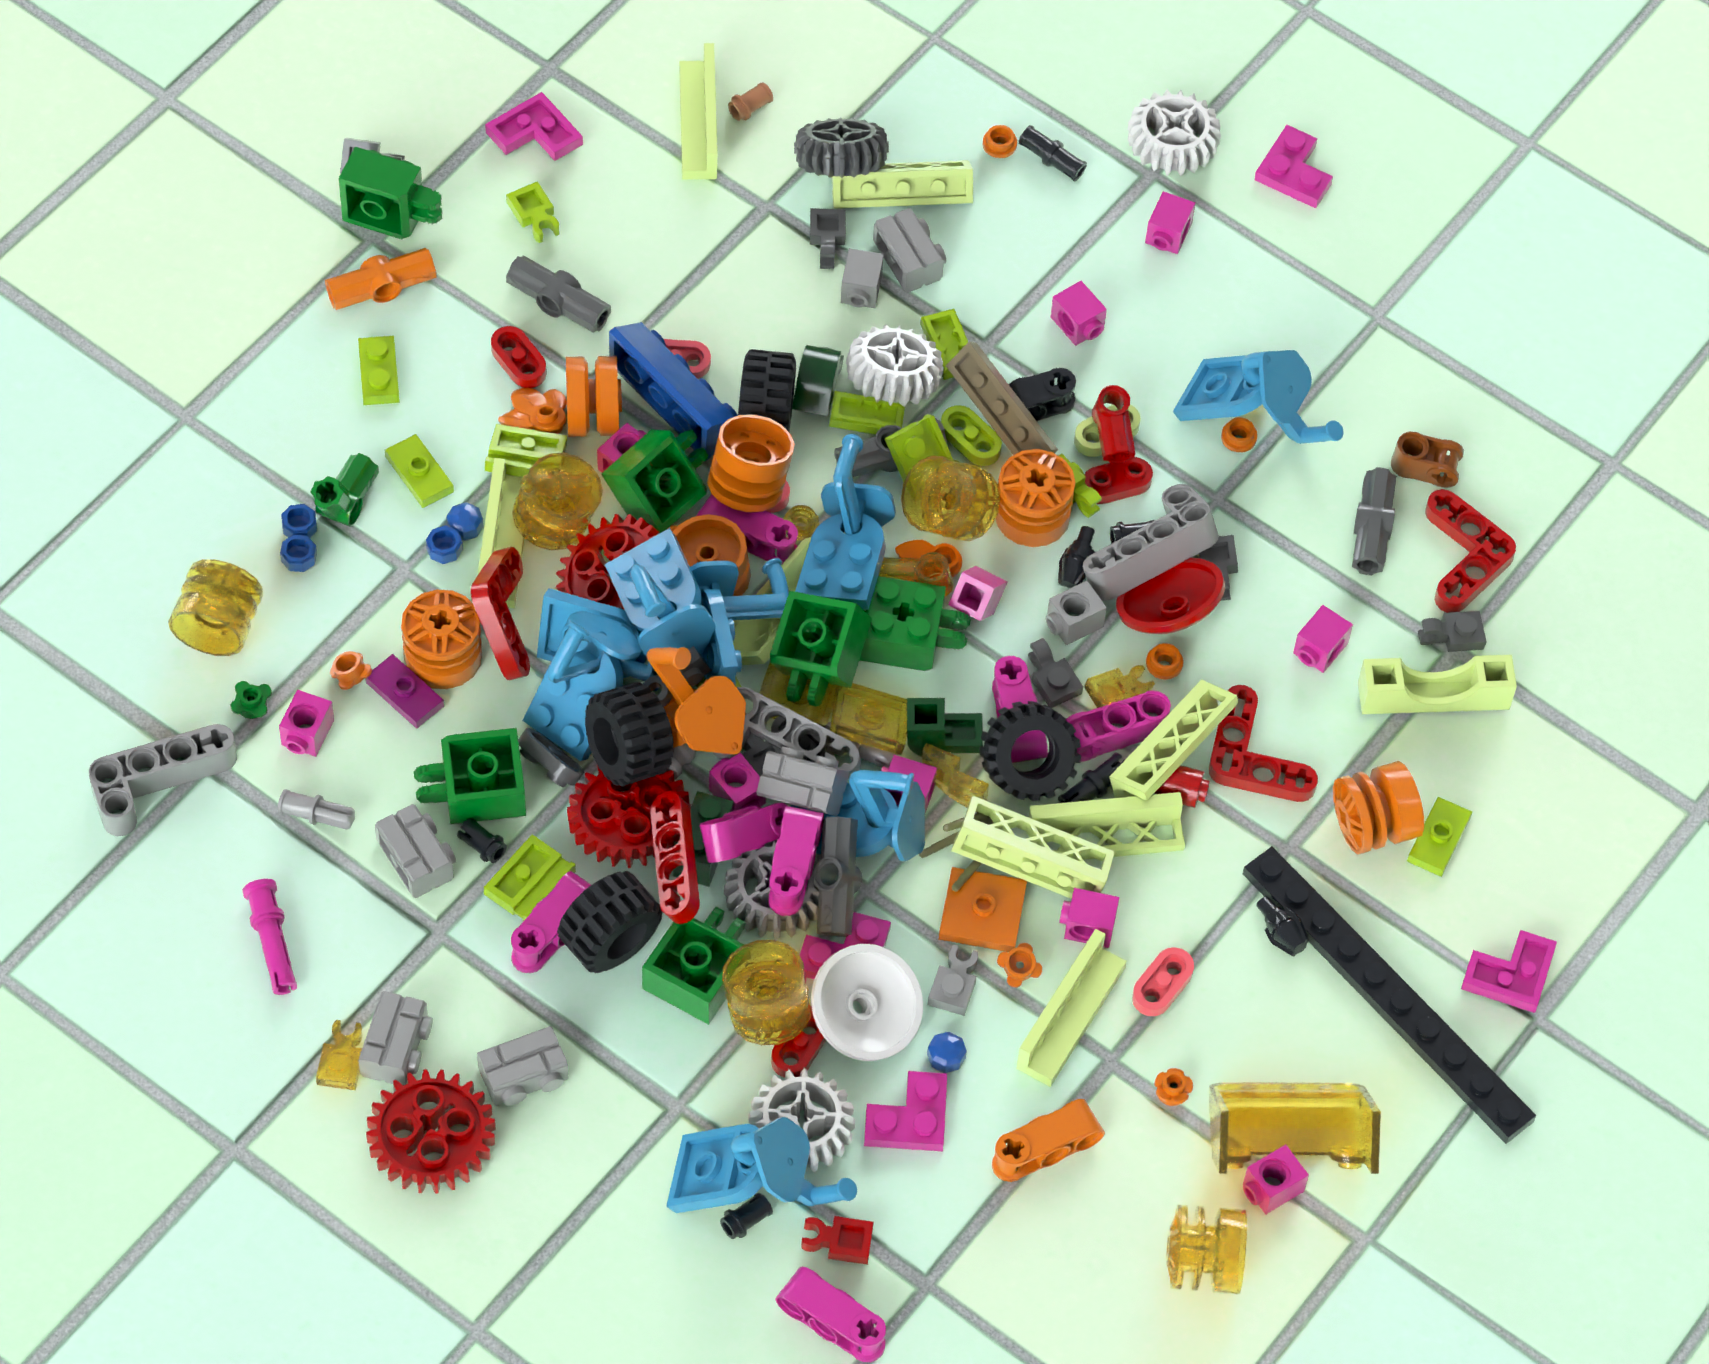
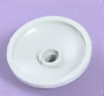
M857 944L846 947L830 956L820 967L814 979L811 1005L816 1025L827 1042L840 1053L861 1061H878L899 1053L915 1037L923 1015L921 987L910 966L891 950L873 944ZM854 1001L860 1003L862 1007L861 1013H857L854 1010Z

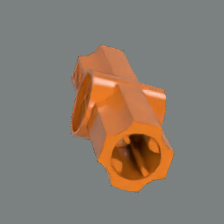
M423 248L392 259L385 255L370 257L362 263L360 269L325 280V286L333 309L338 310L369 299H373L377 303L391 301L401 293L403 288L437 278L429 250Z

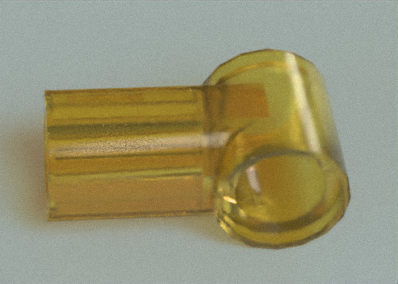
M937 552L926 553L920 558L884 557L878 575L945 586V597L952 592L954 587L948 560L944 555ZM940 574L937 577L930 578L932 575Z

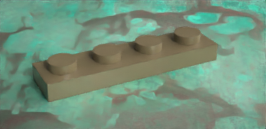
M968 342L946 367L1010 452L1015 455L1024 450L1040 449L1056 453L1058 451L1057 447L977 342Z

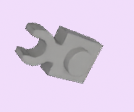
M954 944L950 948L948 956L950 968L939 965L927 1005L965 1016L976 984L977 976L970 973L977 966L978 951L973 950L969 960L961 961L957 958L958 945Z

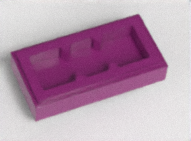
M394 654L374 668L370 676L365 678L366 684L416 729L444 707V699Z

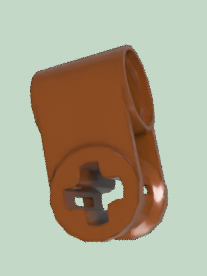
M1409 431L1403 433L1397 441L1391 458V468L1398 476L1403 478H1411L1443 488L1453 487L1459 480L1457 466L1458 462L1463 458L1464 449L1462 445L1452 440H1442Z

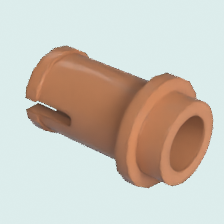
M762 82L741 96L738 94L732 96L731 102L728 103L730 114L738 121L741 119L748 120L751 118V113L773 101L772 91L767 84Z

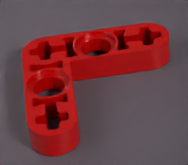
M1440 489L1432 492L1428 497L1425 509L1426 517L1432 524L1470 553L1440 580L1434 600L1438 608L1446 613L1460 612L1511 565L1516 552V543L1510 535L1458 495L1449 490ZM1447 505L1449 509L1444 508L1441 511L1436 509L1437 506ZM1466 523L1474 524L1480 529V533L1468 535L1462 531L1461 526ZM1500 548H1503L1505 550V553L1500 551L1497 554H1495L1492 552L1493 549L1498 550ZM1473 566L1478 567L1484 571L1485 577L1481 579L1471 578L1466 573V569ZM1459 583L1462 585L1458 597H1446V592L1452 594L1458 588Z
M515 547L494 551L471 585V599L499 668L503 676L509 681L526 677L530 672L527 651L506 603L523 575L522 560Z
M1235 685L1229 688L1227 691L1237 695L1238 699L1245 700V705L1241 717L1234 716L1235 706L1218 724L1209 763L1211 779L1223 786L1290 801L1304 802L1311 799L1318 784V775L1311 766L1247 751L1258 705V696L1251 687L1246 685ZM1235 728L1242 732L1244 738L1237 742L1230 741L1224 737L1223 732L1226 729ZM1225 752L1233 754L1229 771L1222 770ZM1257 768H1266L1272 772L1274 777L1269 781H1260L1254 777L1253 771ZM1281 773L1285 774L1283 785L1278 784ZM1297 778L1305 779L1303 788L1296 787Z

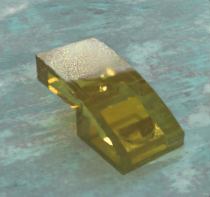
M926 743L923 748L922 763L937 767L935 785L966 808H968L972 796L987 801L989 784L960 772L961 757Z

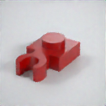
M834 1216L833 1226H826L818 1218H805L804 1229L815 1231L818 1236L813 1239L802 1237L801 1248L808 1252H815L823 1247L829 1248L828 1259L868 1265L874 1222Z

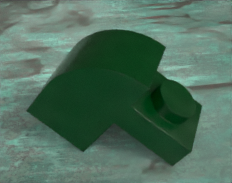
M805 346L799 367L792 409L828 416L832 408L837 378L843 366L844 355H841V351L828 347Z
M907 698V745L913 753L920 757L937 761H945V753H980L979 747L983 746V740L980 739L983 732L982 713H945V698Z

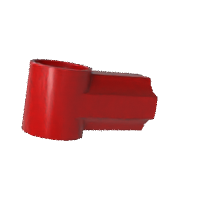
M1109 385L1103 388L1092 409V418L1098 427L1103 461H1108L1110 464L1123 463L1126 460L1133 459L1136 454L1128 412L1130 396L1124 388L1118 385ZM1104 404H1112L1118 411H1111Z

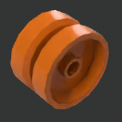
M584 356L566 357L568 437L587 436L590 431L589 414L596 413L597 431L600 436L614 435L619 430V412H622L621 379H618L617 356L597 357L595 361V379H588V362Z
M711 514L691 517L679 524L673 533L689 566L691 567L696 563L704 561H731L735 563L738 567L739 575L733 596H742L748 589L751 570L745 535L737 524L723 516Z

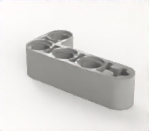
M1177 484L1166 489L1161 497L1166 512L1165 516L1091 554L1084 560L1082 567L1086 579L1102 601H1108L1124 594L1210 548L1217 542L1219 535L1210 506L1191 486Z
M737 687L744 699L753 702L752 710L745 715L742 749L752 733L779 748L783 746L804 752L803 760L815 763L816 756L823 757L825 755V758L836 760L833 755L826 752L828 742H831V752L838 756H843L845 752H848L852 762L851 764L843 763L837 769L848 771V779L853 772L860 769V754L856 745L851 741L749 688ZM774 716L783 717L787 721L786 727L779 733H772L766 729L767 722ZM811 733L817 735L820 738L817 748L807 751L799 746L800 740L804 735ZM713 753L719 759H730L737 755Z
M213 724L94 760L88 770L93 797L106 832L113 836H125L135 829L137 816L134 798L231 769L237 760L234 734L231 729L222 724ZM179 757H188L184 761H176ZM142 768H151L147 772H139ZM109 778L114 779L113 781H111V782H109V783H103V782H101V781H103V780H105V779H109ZM116 810H125L121 814H111Z

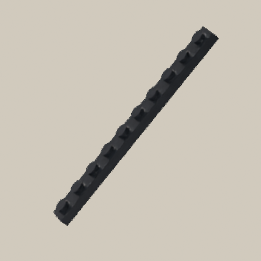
M1273 846L1244 866L1242 874L1264 897L1268 896L1276 907H1281L1283 910L1285 907H1288L1299 915L1310 940L1309 943L1505 1144L1534 1123L1537 1115Z

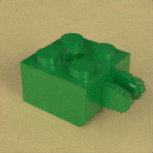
M354 147L338 178L342 221L391 237L404 239L411 236L418 221L428 222V224L431 223L433 225L443 219L442 208H440L442 206L441 194L436 192V190L432 191L431 188L422 186L421 167L406 160L400 161L382 155L375 150Z
M651 429L601 473L627 515L631 514L636 520L643 518L659 533L667 530L707 494V488L696 472V469L708 459L709 455L703 447L692 451L688 456L684 452L697 439L692 429L684 431L676 438L670 430Z
M878 576L869 610L865 611L872 617V621L859 661L920 671L933 669L936 647L959 650L967 645L968 638H966L965 634L949 629L966 630L970 626L971 619L965 612L944 609L945 586Z
M789 591L770 652V663L784 675L790 676L786 691L788 701L799 702L803 696L802 693L804 692L807 680H811L807 700L810 706L815 707L822 704L828 684L851 688L872 621V617L857 603Z
M517 728L448 735L441 739L443 763L420 765L413 771L414 779L418 783L445 781V783L422 786L416 792V799L424 804L448 802L450 824L464 823L469 818H474L476 821L526 816L525 789Z
M717 906L704 923L696 918L684 924L673 922L642 966V989L708 1025L749 966L750 947L737 941L744 930L746 922L736 918L725 934L718 931L717 927L722 923L725 911Z

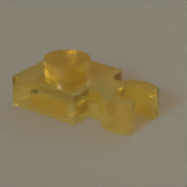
M1136 665L1125 676L1119 668L1088 678L1084 688L1096 707L1099 708L1112 702H1118L1147 691H1152L1155 683L1153 680L1147 683L1138 681L1137 679L1142 676L1145 667L1143 665Z
M335 1020L332 1025V1036L335 1045L323 1044L316 1082L320 1086L356 1090L360 1073L358 1060L362 1048H356V1046L362 1040L361 1023L356 1022L354 1032L350 1035L341 1034V1020Z

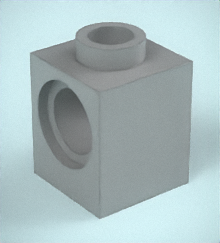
M849 248L842 278L840 303L850 304L859 308H876L883 273V253Z
M1086 580L1049 599L1046 623L1050 631L1054 635H1059L1064 644L1068 645L1103 628L1107 607ZM1068 613H1076L1079 616H1071Z

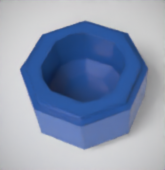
M467 502L453 506L446 516L447 526L458 530L462 541L478 537L484 527L479 507Z
M290 505L281 514L283 534L288 538L294 534L305 535L311 538L317 532L315 511L307 505Z
M445 525L431 530L426 539V548L430 559L446 564L458 559L463 551V541L458 530Z
M294 534L282 542L280 558L289 571L305 572L315 565L317 548L316 544L308 536Z
M951 1032L934 1035L927 1049V1056L931 1067L943 1073L959 1070L966 1059L967 1050L963 1039Z

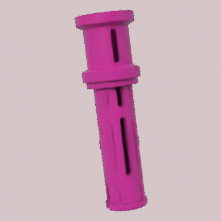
M273 879L254 880L242 889L244 898L249 900L252 912L249 918L250 924L259 933L273 993L276 995L291 993L289 985L291 990L294 991L297 989V982L295 981L281 925L285 917L283 910L278 908L276 901L277 885Z

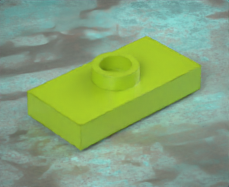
M955 309L921 317L920 325L927 341L935 342L936 349L941 351L942 366L944 367L943 380L954 378L946 365L968 343Z
M834 391L829 427L876 435L880 428L887 425H895L902 428L905 407L899 402H893L890 406L884 400L876 403L875 397H864L863 395Z
M417 434L385 449L386 459L422 508L454 492V485Z
M1437 797L1424 823L1423 834L1416 839L1408 855L1407 862L1442 877L1470 821L1472 811Z

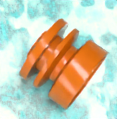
M738 415L728 419L720 427L707 484L711 494L719 502L735 510L763 512L773 508L781 500L787 472L790 467L795 446L792 435L781 424L767 417Z
M1032 449L1024 450L1011 456L1001 467L994 514L997 526L1005 537L1019 545L1039 547L1047 546L1059 540L1067 531L1071 518L1076 482L1073 470L1065 459L1050 451Z
M437 589L425 592L413 599L403 612L401 632L405 664L430 688L447 690L461 686L473 678L481 666V623L473 603L466 596L453 590Z
M1396 761L1375 767L1371 770L1370 778L1361 771L1353 774L1352 778L1347 775L1334 781L1333 801L1338 823L1347 844L1357 855L1369 852L1371 848L1377 850L1385 847L1387 838L1392 843L1398 844L1422 836L1424 831V813L1421 798L1410 771L1402 762Z

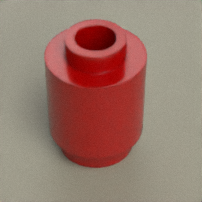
M1180 765L1154 794L1180 792L1182 804L1195 808L1198 801L1205 802L1210 780L1204 779L1205 771Z

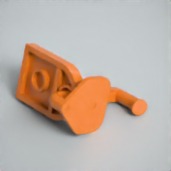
M659 647L648 650L646 656L649 663L673 695L671 701L664 706L672 730L673 748L687 743L695 751L738 754L742 749L746 702L734 683L725 676H713L706 680L698 689L691 688L679 671L685 669L690 664L691 653L688 648Z

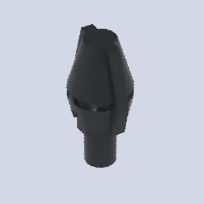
M1081 526L1077 540H1074L1062 554L1059 560L1058 583L1060 586L1072 588L1082 583L1086 578L1082 566L1084 560L1095 553L1090 545L1095 533L1093 528Z
M1268 896L1261 898L1256 906L1265 916L1264 920L1267 926L1265 932L1269 941L1293 957L1302 952L1310 940L1299 915L1288 907H1285L1284 910L1281 907H1276Z

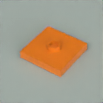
M952 867L938 940L1006 952L1016 947L1027 881L975 871L967 882L955 892L952 890V885L958 880L965 869Z

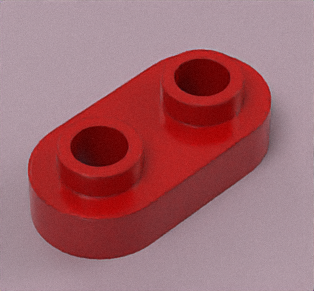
M504 326L492 334V355L516 385L523 388H534L544 382L547 375L546 361L521 329L514 326ZM507 347H512V348H514L513 350H510V351L505 350V348H507Z
M1134 457L1123 463H1106L1088 469L1084 474L1086 477L1085 484L1095 489L1101 496V501L1096 504H1106L1137 496L1148 491L1152 483L1153 470L1147 461ZM1130 471H1136L1139 474H1132ZM1103 479V480H1105L1106 482H1105V483H1099V482H1097L1096 480Z
M812 1006L800 1008L793 1014L772 1049V1068L783 1078H785V1073L788 1069L794 1074V1077H800V1073L804 1068L808 1071L826 1042V1039L816 1025ZM811 1027L816 1032L814 1034H806L803 1030ZM787 1058H794L795 1060H797V1063L794 1065H788L784 1062V1060Z

